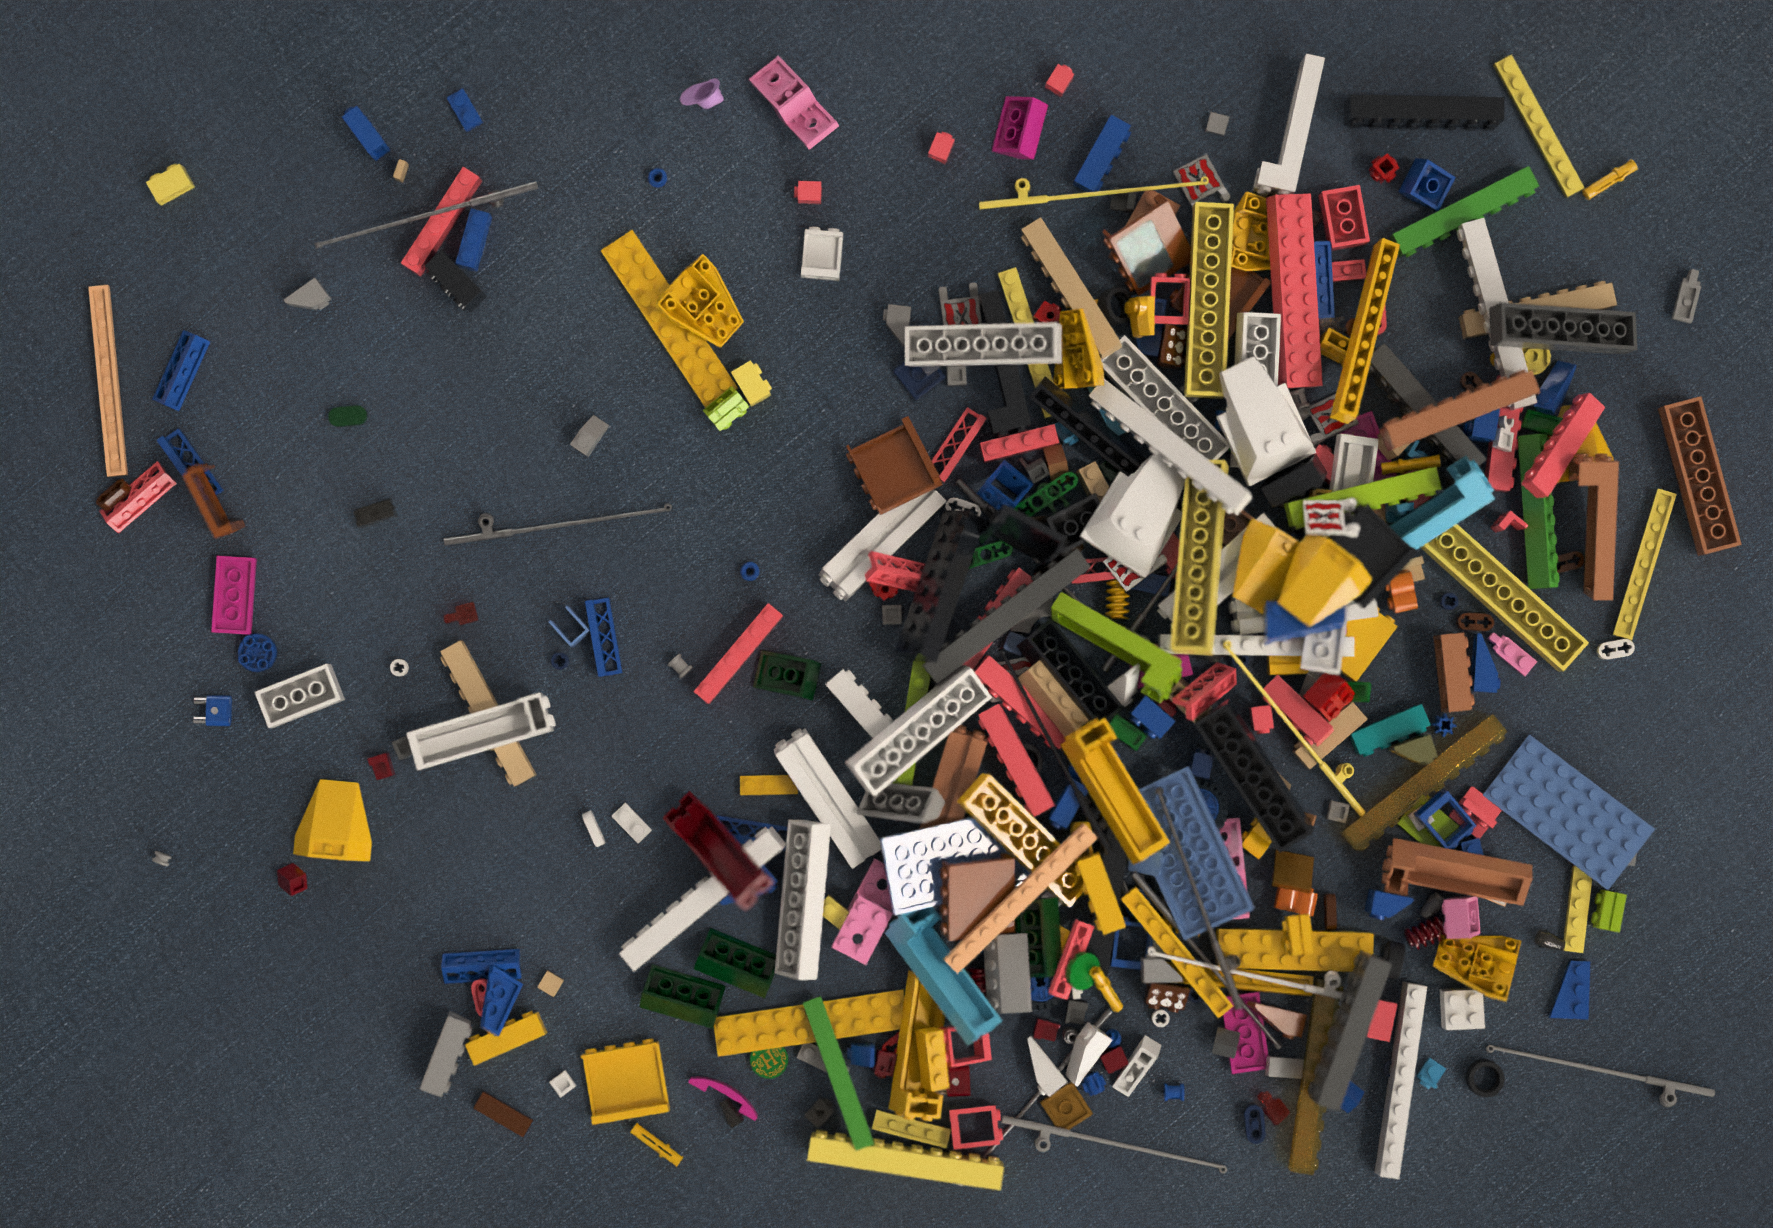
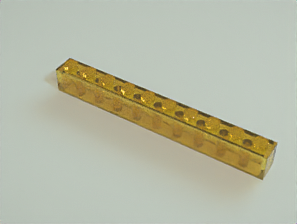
M1493 714L1488 716L1433 760L1434 762L1423 767L1340 834L1354 851L1358 849L1363 851L1370 845L1368 842L1372 838L1377 840L1385 833L1383 830L1386 827L1390 826L1392 828L1399 823L1400 820L1398 818L1403 814L1407 816L1415 810L1414 805L1418 802L1423 804L1430 798L1428 794L1433 790L1435 792L1441 790L1445 786L1444 782L1450 778L1452 781L1460 775L1459 770L1465 767L1467 769L1474 764L1475 757L1478 755L1482 757L1490 751L1489 746L1493 743L1498 745L1505 739L1504 735L1507 733L1506 729Z
M1315 978L1314 986L1324 988L1325 980ZM1341 982L1336 987V991L1343 992L1344 988L1341 986ZM1314 993L1288 1169L1291 1172L1314 1175V1171L1318 1170L1319 1159H1316L1317 1151L1321 1150L1322 1143L1319 1136L1320 1132H1323L1324 1129L1322 1115L1326 1112L1327 1108L1316 1104L1308 1096V1087L1314 1081L1315 1067L1317 1064H1320L1322 1048L1328 1042V1031L1334 1025L1336 1010L1340 1008V1005H1338L1339 999Z

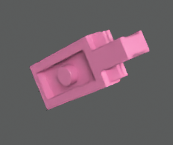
M1494 632L1487 637L1494 644L1492 648L1494 653L1521 675L1526 676L1537 663L1533 657L1508 637L1502 635L1500 638Z

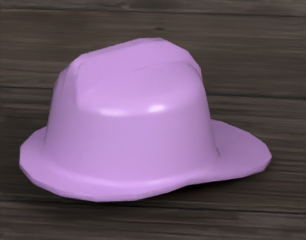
M711 79L689 87L682 93L680 102L683 105L698 104L704 109H709L723 102L724 98L719 89L720 81L718 79Z

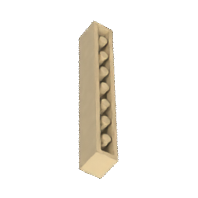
M1040 217L1022 228L1023 236H1021L1023 243L1026 247L1030 246L1033 250L1031 255L1036 262L1040 261L1042 264L1041 270L1045 277L1049 276L1052 283L1050 284L1055 293L1059 292L1063 297L1060 300L1066 309L1070 308V310L1083 308L1100 357L1104 359L1122 348L1121 341L1042 218Z
M1605 281L1594 283V287L1587 288V285L1575 287V291L1569 292L1568 289L1557 291L1556 295L1551 296L1550 293L1538 295V298L1531 300V297L1519 299L1520 302L1515 304L1604 310L1613 308L1617 305L1613 284H1606ZM1475 309L1463 311L1464 314L1459 317L1463 339L1489 334L1484 330L1483 323L1485 319L1479 311L1475 312Z
M460 640L440 651L442 663L445 667L448 666L452 672L449 674L452 681L458 683L461 688L459 694L463 700L467 699L470 705L468 707L470 714L499 706L464 641ZM519 741L490 749L496 752L498 757L495 759L500 768L504 767L507 772L505 777L510 785L518 786L537 775Z

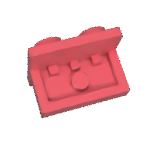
M1470 787L1458 802L1477 825L1473 828L1472 835L1479 839L1488 828H1494L1497 824L1495 819L1502 811L1474 787ZM1452 810L1449 817L1461 826L1464 823L1463 820Z

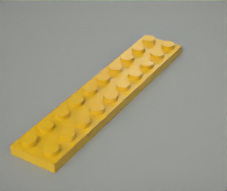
M629 231L602 249V254L704 407L706 408L731 386L737 390V385L708 342L670 320L656 306L659 296L668 288L669 284L634 231Z
M897 990L823 1001L836 1039L900 1030L904 991ZM803 1005L717 1017L714 1024L718 1057L816 1042Z

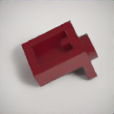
M1169 698L1167 700L1164 699L1161 704L1157 701L1154 702L1170 717H1173L1177 712L1175 710L1177 706Z
M877 1049L874 1067H870L871 1071L880 1078H886V1076L893 1077L898 1054Z

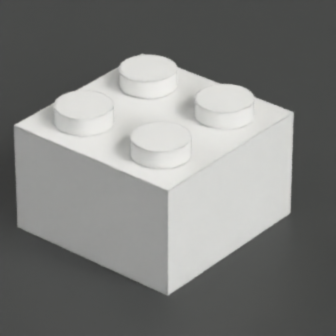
M1472 988L1440 989L1441 1026L1443 1029L1485 1028L1483 994Z

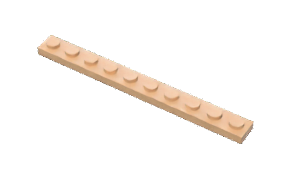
M91 286L88 288L107 477L128 475L110 286Z
M1084 823L1077 828L943 958L949 966L958 974L1098 839Z

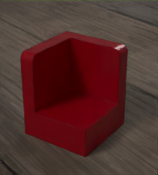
M389 753L367 759L369 766L373 767L377 780L396 775Z
M292 863L277 870L278 885L290 896L308 889L306 873L296 864Z
M1037 1017L1032 1034L1033 1038L1040 1040L1042 1038L1054 1042L1058 1028L1060 1029V1023Z
M1120 1045L1104 1051L1100 1056L1108 1074L1129 1064Z

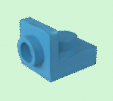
M1060 422L1055 423L1056 432L1063 445L1068 443L1071 446L1079 441L1078 437Z
M1419 440L1412 442L1404 450L1406 452L1404 455L1406 459L1428 456L1420 450L1414 451Z
M1399 501V504L1388 506V503H1385L1386 522H1396L1404 517L1407 511L1414 510V502Z
M1429 1057L1416 1077L1421 1079L1419 1083L1427 1089H1430V1087L1436 1089L1438 1087L1436 1084L1446 1068Z

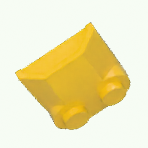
M1155 296L1130 298L1125 303L1124 311L1130 318L1133 337L1142 338L1154 335Z

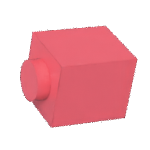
M1058 64L1046 82L1045 88L1062 97L1074 77L1073 70L1066 65L1061 66Z
M937 132L928 152V157L946 164L955 139H952V135L946 132Z
M798 181V186L794 187V198H798V203L821 204V182Z

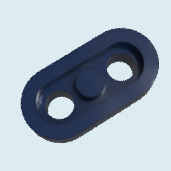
M1250 1104L1244 1110L1245 1134L1251 1143L1259 1144L1266 1137L1264 1112L1260 1106ZM1253 1110L1257 1113L1255 1117L1250 1116V1112ZM1253 1130H1258L1257 1136H1252Z

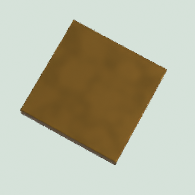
M1276 850L1272 886L1310 894L1314 857L1286 851L1279 853Z
M1071 1081L1058 1089L1050 1097L1047 1096L1040 1101L1055 1127L1070 1130L1093 1115Z

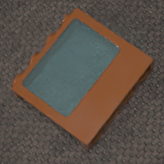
M1160 193L1153 197L1157 206L1112 236L1106 230L1102 231L1105 237L1103 242L1109 250L1111 249L1112 254L1110 256L1119 265L1118 272L1126 279L1125 285L1130 292L1134 291L1138 296L1150 289V279L1155 277V273H1167V277L1190 263L1191 247L1168 200Z

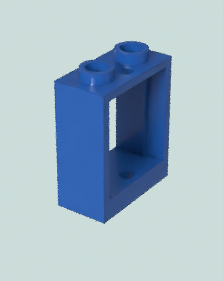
M358 106L350 107L344 112L343 120L375 161L391 151Z
M1004 460L976 494L996 510L1004 504L1015 508L1034 484ZM998 479L1018 497L1012 501L991 483Z
M1074 780L1078 789L1081 790L1085 797L1088 790L1083 784ZM1069 781L1058 798L1056 806L1053 807L1047 817L1051 820L1049 824L1060 830L1062 827L1067 829L1080 806Z
M1444 789L1437 792L1414 813L1415 817L1442 848L1453 850L1459 845V841L1463 837H1468L1472 834L1473 828L1477 826L1451 794ZM1447 802L1464 823L1443 840L1427 819Z
M1123 916L1126 926L1144 928L1140 922L1131 921V917ZM1116 930L1110 966L1141 970L1140 960L1116 958L1119 930ZM1148 932L1144 957L1148 954V948L1153 945V938Z

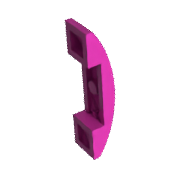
M692 1076L688 1083L704 1092L708 1086H711L742 1104L739 1112L756 1121L758 1114L753 1105L742 1093L732 1086L709 1077Z

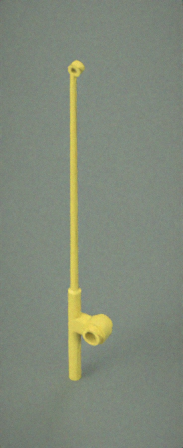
M1204 176L1198 182L1028 197L1030 183L1027 179L1020 178L1015 182L1018 198L979 202L980 209L1047 203L1048 201L1207 185L1209 179Z
M1224 641L1222 644L1223 648L1230 653L1318 762L1321 770L1359 816H1363L1365 810L1343 785L1345 779L1353 775V766L1349 763L1339 764L1334 773L1326 762L1320 759L1230 649L1232 646L1231 642Z

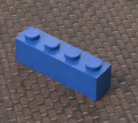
M1110 115L1077 174L1073 185L1086 192L1100 191L1104 183L1101 179L1104 174L1108 176L1113 167L1110 164L1113 158L1117 159L1122 151L1120 145L1123 141L1127 142L1132 133L1129 131L1131 125Z

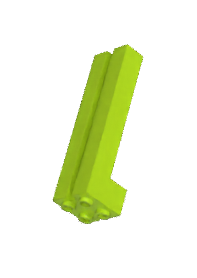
M1063 592L1059 594L1052 605L1051 616L1053 621L1134 667L1138 664L1140 671L1145 673L1141 680L1145 684L1141 693L1160 704L1164 699L1167 700L1172 693L1171 688L1173 684H1177L1182 677L1181 672L1183 668L1180 667L1182 660Z

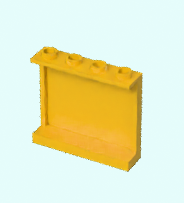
M1378 607V617L1347 621L1345 637H1354V656L1342 657L1340 672L1351 681H1358L1398 627L1394 624L1395 620L1387 614L1383 616L1379 613L1380 609Z
M654 1038L642 1040L641 1044H635V1042L623 1043L624 1047L616 1048V1045H609L600 1051H597L596 1048L585 1050V1053L581 1055L592 1111V1125L669 1112L670 1105L659 1041H654Z

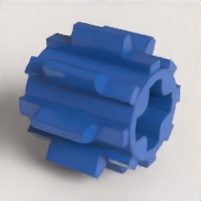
M1443 713L1441 718L1435 716L1436 722L1431 724L1436 728L1434 733L1440 732L1441 737H1445L1447 733L1452 735V728L1457 727L1452 722L1454 717L1448 718L1446 713ZM1441 722H1447L1445 725L1447 729H1441Z
M1096 1071L1087 1074L1081 1084L1085 1093L1088 1092L1089 1096L1104 1091L1106 1082L1103 1075H1099V1072Z

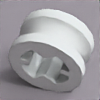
M396 659L391 663L390 670L395 676H404L407 674L409 666L406 661ZM397 663L404 665L402 673L395 671Z
M1163 1009L1155 1010L1151 1016L1153 1023L1158 1027L1166 1026L1170 1020L1168 1013ZM1158 1013L1160 1015L1165 1014L1166 1017H1164L1165 1021L1163 1023L1161 1021L1156 1022L1155 1019H1157L1156 1015Z

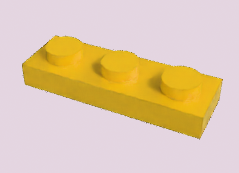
M789 775L740 776V795L798 794V788Z

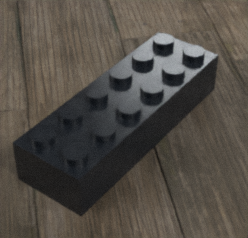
M1051 618L1016 646L1031 665H1034L1039 660L1043 663L1088 719L1084 725L1096 718L1098 721L1105 718L1108 722L1124 708Z

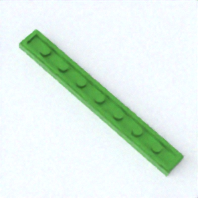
M820 996L803 1003L855 1151L871 1146L874 1142L822 998Z

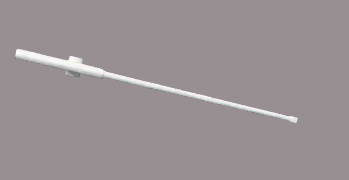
M1152 946L1148 948V954L1151 956H1160L1221 971L1220 966L1159 953ZM1235 969L1230 971L1233 974L1299 988L1305 992L1341 999L1343 993L1335 990L1341 982L1340 976L1336 971H1328L1325 974L1324 988L1309 984H1298Z

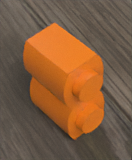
M1408 569L1402 570L1385 587V590L1389 591V598H1387L1388 608L1392 609L1395 614L1418 609L1412 573Z
M1278 887L1274 908L1313 916L1318 894L1313 892V888H1311L1309 894Z

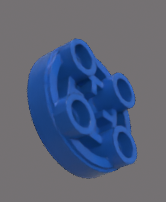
M263 634L246 636L238 647V661L249 671H266L273 666L277 658V647L274 641Z

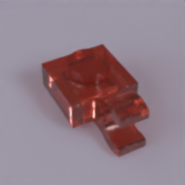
M474 602L456 606L455 613L443 616L446 624L459 620L460 626L479 621Z
M1262 1091L1257 1095L1259 1101L1266 1105L1263 1111L1274 1126L1279 1125L1291 1113L1280 1098L1273 1099L1268 1091Z

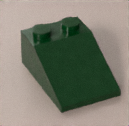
M761 650L753 688L813 701L822 663L811 659Z

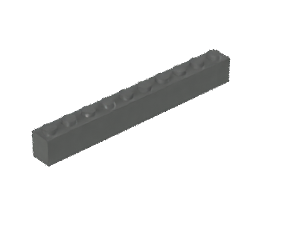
M1069 550L1061 555L1063 559L1059 562L1054 560L1047 565L1046 568L1048 570L1043 574L1038 572L1031 578L1032 582L1026 586L1024 583L1016 589L1017 594L1013 597L1008 595L1000 601L1002 605L997 609L992 607L985 612L986 617L981 621L979 618L970 624L971 628L968 631L962 630L954 636L956 640L951 644L948 641L943 644L937 663L925 662L922 665L935 684H938L1088 570L1091 566L1079 550Z

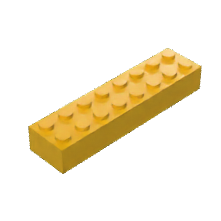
M981 773L957 801L1030 874L1061 845L989 774ZM1077 860L1067 867L1046 888L1053 897H1058V901L1067 907H1071L1084 892L1081 885L1084 883L1082 875L1078 877L1075 869Z
M1216 927V940L1220 943L1224 956L1230 954L1237 955L1240 959L1239 969L1353 972L1355 967L1354 959L1360 953V950L1373 954L1374 933L1312 930L1314 953L1290 956L1289 952H1285L1284 940H1287L1286 932L1283 933L1282 929ZM1216 958L1215 965L1219 966L1218 960Z

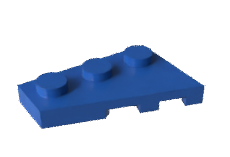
M1155 298V316H1165L1167 300ZM1154 323V335L1136 338L1138 349L1145 356L1159 357L1164 324Z
M1569 960L1549 1018L1589 1019L1590 961Z
M489 966L480 1027L494 1036H499L523 984L494 966Z

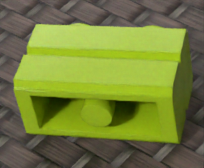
M731 386L703 409V412L716 428L721 431L722 429L729 428L734 419L742 417L747 412L746 409L749 406Z
M1600 889V893H1597L1595 896L1597 909L1591 917V922L1594 923L1593 927L1620 933L1627 895Z

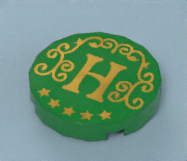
M785 1047L753 1051L750 1055V1064L758 1076L765 1079H773L785 1071L788 1065V1053Z

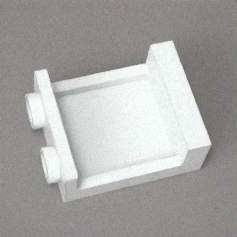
M819 227L805 229L801 278L839 281L843 232H839L840 230L835 228H829L828 231H822Z

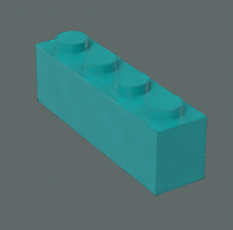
M1417 704L1355 730L1349 735L1356 754L1366 757L1374 753L1373 749L1380 747L1382 750L1392 746V741L1398 739V742L1408 739L1411 733L1415 732L1418 735L1427 731L1426 727L1431 724L1423 705Z

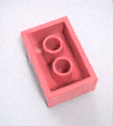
M1360 185L1322 191L1318 195L1326 240L1331 241V251L1363 246L1370 242Z

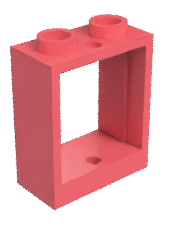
M1155 273V277H1151L1150 296H1155L1156 282L1184 283L1182 317L1155 316L1154 323L1188 325L1191 278H1186V274H1174L1173 278L1167 277V273Z
M953 1025L938 1027V1029L943 1030L947 1067L992 1060L989 1033L973 1042L974 1056L954 1059L951 1032L956 1031Z
M996 1105L949 1110L953 1149L1000 1145V1140H1003L1002 1128L998 1129L997 1121H1001L1000 1109H996ZM991 1111L994 1140L961 1144L958 1114Z

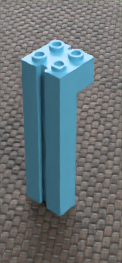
M1466 455L1447 467L1455 483L1390 525L1410 547H1414L1417 550L1495 499L1492 494L1495 490L1474 459L1470 461Z
M931 906L898 914V918L889 923L890 928L885 932L886 936L967 1046L994 1030L1002 1022V1019L963 968L957 974L943 959L950 952V949L933 928L941 919L934 907Z

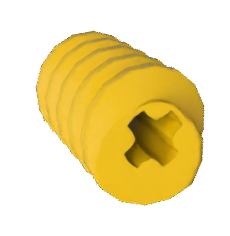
M1117 580L1106 582L1112 588L1106 590L1107 593L1111 594V596L1106 597V600L1111 603L1105 605V607L1111 611L1106 612L1105 615L1114 619H1129L1124 614L1129 613L1130 610L1125 609L1124 606L1130 605V602L1125 601V598H1129L1130 595L1125 593L1124 588Z

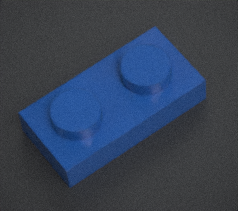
M463 88L447 97L466 132L483 123Z
M1150 574L1131 588V590L1156 594L1167 577ZM1171 581L1160 596H1168Z

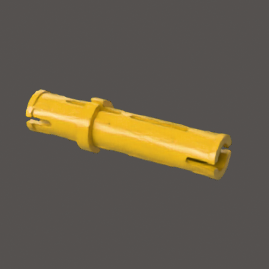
M1631 159L1618 168L1615 167L1608 175L1583 189V195L1586 199L1590 200L1614 183L1623 181L1624 177L1638 170L1636 163Z
M1434 455L1405 460L1401 458L1398 461L1381 463L1382 474L1385 475L1399 472L1404 474L1406 471L1441 467L1440 456Z
M1097 966L1092 967L1089 974L1095 981V987L1101 991L1113 1012L1121 1011L1123 1004L1111 987L1109 978L1103 974L1099 966L1098 968Z
M638 1123L631 1130V1134L656 1151L659 1157H664L674 1164L675 1167L683 1159V1156L670 1148L671 1145L668 1143L666 1145ZM642 1134H644L645 1136H647L649 1139H651V1140H652L653 1142H655L656 1144H654V1143H652L651 1141H649V1140H648L647 1138H645Z

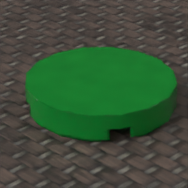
M1083 951L1077 953L1075 958L1069 961L1066 968V980L1072 988L1083 991L1094 984L1095 981L1090 976L1089 971L1092 967H1100L1097 957Z

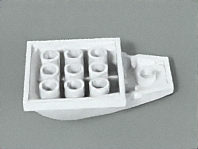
M1254 356L1219 373L1223 395L1227 400L1228 406L1226 412L1216 416L1247 486H1252L1316 453L1286 383L1276 386Z
M1153 453L1129 477L1122 472L1117 474L1079 536L1143 579L1146 578L1182 519V511L1177 509V505L1185 484V478L1177 472L1179 469L1175 466L1169 467L1163 462L1164 458L1161 455L1155 456Z

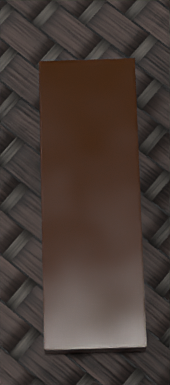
M485 1091L482 1092L473 1108L521 1137L525 1136L533 1122V1119Z

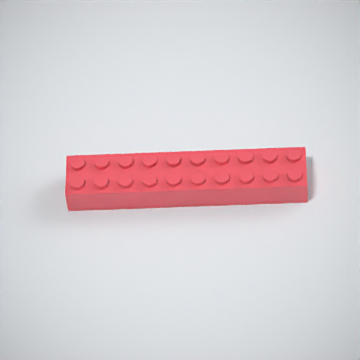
M1311 194L1273 195L1266 198L1273 314H1281L1278 385L1286 383L1288 389L1323 386Z

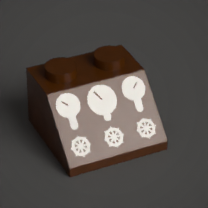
M1165 324L1162 331L1157 367L1179 370L1181 365H1185L1186 354H1183L1187 342V330L1171 324Z
M1168 982L1147 983L1144 1003L1149 1004L1148 1008L1159 1010L1161 1006L1167 1007V1011L1179 1013V1010L1185 1009L1190 989L1186 985Z

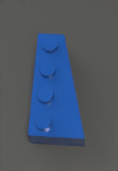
M1266 601L1263 608L1264 646L1296 637H1305L1314 633L1318 634L1341 629L1345 623V605L1308 627L1280 606L1278 602Z

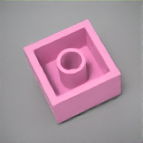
M1454 896L1444 900L1442 912L1445 915L1446 922H1444L1443 928L1444 933L1447 934V939L1471 938L1481 934L1478 897Z

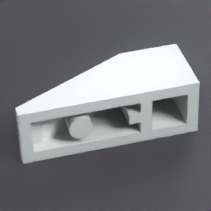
M1138 664L1107 686L1124 707L1133 701L1132 696L1137 693L1140 672Z
M1087 1022L1076 1037L1065 1076L1074 1085L1078 1086L1112 1040L1102 1030Z
M1145 1035L1128 1059L1129 1064L1123 1067L1112 1087L1129 1097L1157 1059L1161 1045Z
M1030 1036L1027 1040L1036 1080L1039 1084L1037 1088L1043 1095L1047 1094L1050 1097L1068 1081L1033 1037Z

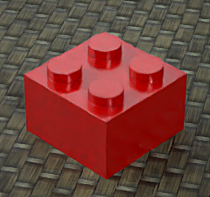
M1323 673L1303 697L1314 710L1330 722L1338 717L1340 710L1352 701L1355 693L1339 675Z

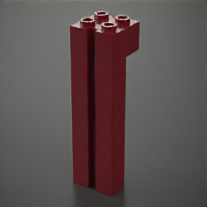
M689 791L679 801L681 805L677 809L673 807L663 819L687 843L733 900L747 911L757 901L756 896L760 892L764 894L774 882L714 812Z

